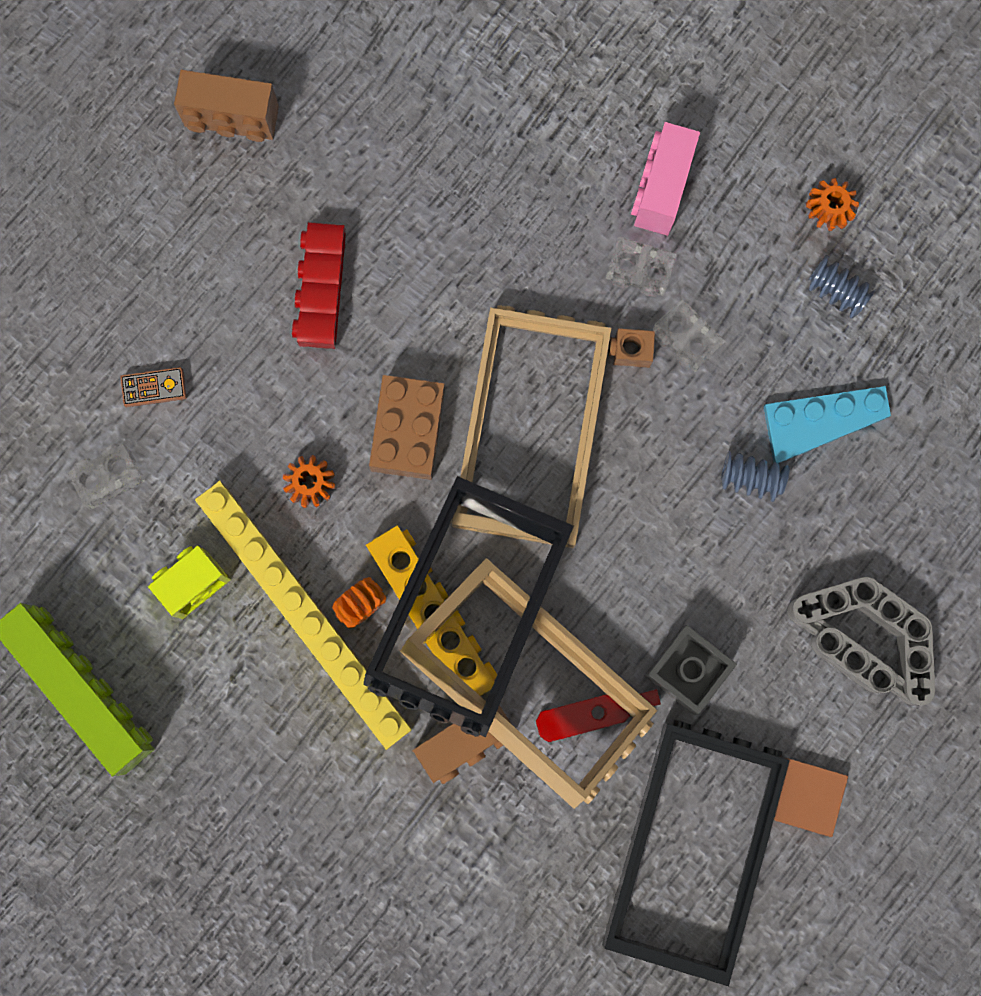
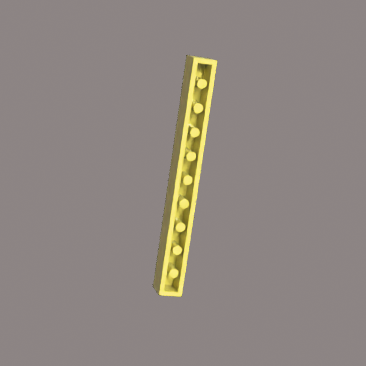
M218 481L195 499L197 504L386 750L412 731L413 729L387 695L385 697L378 696L370 692L367 686L363 685L367 669L228 488L221 481Z

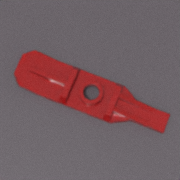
M657 689L640 693L652 706L661 704ZM606 694L541 711L536 719V724L540 737L548 742L624 723L631 715ZM597 706L604 710V715L600 719H596L592 715V710Z

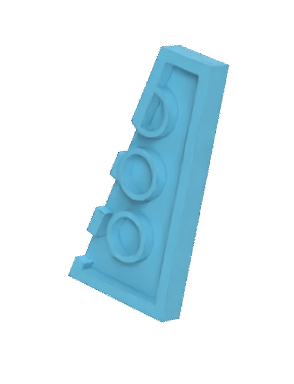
M886 386L770 403L763 406L773 463L776 462L778 464L891 416Z

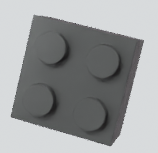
M688 625L680 628L644 676L693 715H699L737 664Z

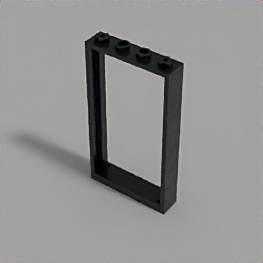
M457 476L367 669L363 685L367 686L370 692L378 696L385 697L388 695L399 700V703L408 709L417 710L418 708L428 712L430 717L438 722L448 723L449 721L456 724L468 735L486 737L574 525ZM459 505L552 544L481 714L383 672Z
M673 719L672 725L663 724L602 946L604 949L729 987L790 760L781 758L782 751L765 746L763 752L751 749L752 742L735 737L732 743L721 740L722 733L703 728L702 734L690 730L691 724ZM674 740L771 768L718 965L620 936Z

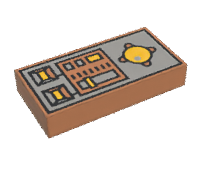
M181 367L120 376L123 403L126 408L187 399L184 372Z

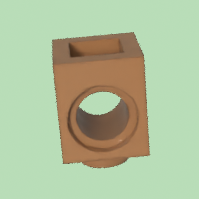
M618 328L615 338L610 337L609 356H614L613 365L650 368L653 362L655 331ZM633 342L638 346L639 352L628 354L624 350L623 344Z

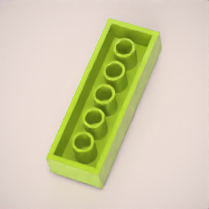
M19 603L0 619V641L112 777L127 774L155 750L150 744L153 738L142 726L140 728L135 726L131 721L133 714L122 702L116 703L111 696L113 690L109 684L102 678L97 680L91 672L94 667L84 655L78 656L71 648L74 645L71 638L64 631L58 632L51 624L54 621L51 614L44 607L38 608L34 604Z

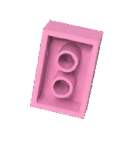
M667 122L664 123L662 132L655 131L631 215L636 216L635 227L669 235L677 215L700 135L699 131Z

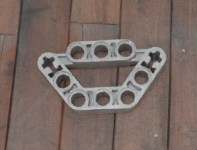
M861 577L802 595L791 600L788 604L787 614L790 620L812 634V650L866 691L877 694L891 691L901 698L904 703L912 706L927 705L935 697L933 630L930 620L875 579ZM859 584H864L869 590V596L866 600H862L857 595V586ZM829 593H835L839 597L840 604L837 609H832L828 605L827 597ZM885 602L890 603L894 607V615L891 619L883 614L882 607ZM817 603L818 609L809 611L806 615L799 614L798 608H801L802 605L808 606ZM859 609L896 636L898 674L876 656L822 619ZM911 621L917 622L920 627V633L917 637L909 633L908 625ZM824 634H829L834 640V646L830 651L822 647L821 638ZM851 652L859 657V665L856 669L850 668L847 664V657ZM913 652L918 653L921 657V665L917 669L910 664L909 660ZM876 671H880L885 677V683L881 688L876 687L873 683V675ZM910 674H922V678H910ZM912 688L921 689L922 694L912 695Z

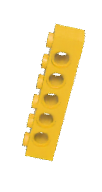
M397 525L366 544V547L400 600L419 558L412 549L417 544L407 529L401 531ZM399 553L407 554L410 557V564L405 569H396L393 566V558ZM428 574L424 580L427 585L424 594L417 596L409 613L417 629L426 621V610L430 606L439 607L449 597L440 581L434 584ZM457 610L426 644L439 660L479 696H482L492 689L497 673L489 661L485 664L481 661L477 653L481 652L482 649L473 635L469 637L465 635L461 626L466 623ZM454 632L459 636L460 642L455 649L448 650L442 646L441 639L445 633ZM465 658L473 660L476 664L475 673L468 677L462 676L458 672V664Z

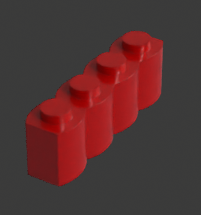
M308 222L307 231L301 232L300 247L305 249L304 260H299L298 278L302 279L301 290H296L295 308H300L298 320L294 319L292 324V338H297L299 346L336 349L346 243L345 225Z

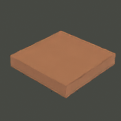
M785 758L790 761L774 820L833 837L848 776Z

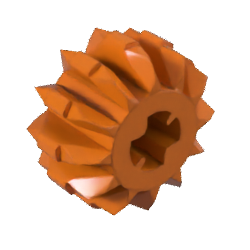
M836 178L831 179L829 184L823 180L819 182L818 189L812 188L809 196L811 199L806 202V207L812 209L808 215L809 219H819L816 224L817 228L827 223L828 231H833L836 225L843 229L846 227L847 221H853L855 218L854 210L859 207V202L852 200L856 196V190L849 192L846 190L848 181L838 186ZM830 201L836 204L834 208L829 206Z
M312 455L309 459V464H306L303 456L298 457L300 467L297 468L294 464L290 463L288 468L293 472V475H283L284 481L291 482V484L283 488L284 492H294L290 498L293 503L298 502L302 497L301 506L303 508L308 507L310 499H312L315 507H319L320 501L318 497L320 495L327 501L331 498L324 490L335 489L336 485L333 482L326 481L333 478L335 474L333 470L325 471L328 466L325 460L317 465V458ZM307 475L317 479V482H313L314 487L310 489L306 485L301 484L302 481L306 482L304 477Z
M368 577L360 580L337 598L333 603L332 609L341 623H344L348 628H354L374 614L385 603L386 596L378 583H375Z

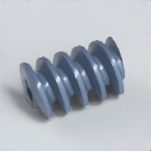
M825 255L808 279L811 280L809 290L813 291L820 286L819 297L823 298L830 293L829 304L833 305L840 300L839 311L841 312L851 307L849 317L852 319L862 311L876 289L868 294L870 286L868 282L858 287L860 278L858 275L848 280L849 269L845 268L837 273L839 263L836 261L827 266L829 256Z
M729 450L721 474L722 489L726 490L732 482L734 483L735 493H738L742 486H746L747 496H750L754 489H758L759 499H762L766 492H770V502H774L778 495H782L785 491L790 467L786 465L780 472L779 464L774 462L768 469L767 461L764 459L760 460L756 466L753 456L748 457L744 463L741 453H737L732 460Z

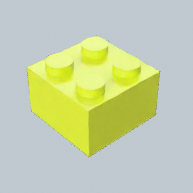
M198 545L194 549L190 546L183 550L176 557L178 562L168 569L166 566L156 572L151 578L153 582L148 586L170 615L176 618L184 619L231 580L211 554Z

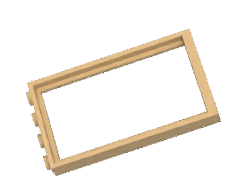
M498 305L497 308L490 307L460 476L470 482H473L500 326L596 342L566 522L574 525L565 547L574 548L612 328L605 327V323L597 321H587V324L575 322V318L559 315L556 319L545 317V313L535 310H528L526 314L515 312V308L511 306ZM462 505L458 506L453 517L452 528L552 545L495 519L467 514L468 508Z
M487 558L408 638L400 650L405 657L457 704L479 714L482 713L486 701L428 650L424 644L482 583L522 618L530 596ZM540 607L532 627L633 717L582 781L577 784L502 715L496 712L488 732L575 809L583 801L588 805L599 793L600 789L597 787V784L601 779L605 782L608 781L619 768L615 764L618 758L625 759L636 747V744L632 742L635 737L639 735L642 738L654 724L650 719L657 712V709L546 610Z

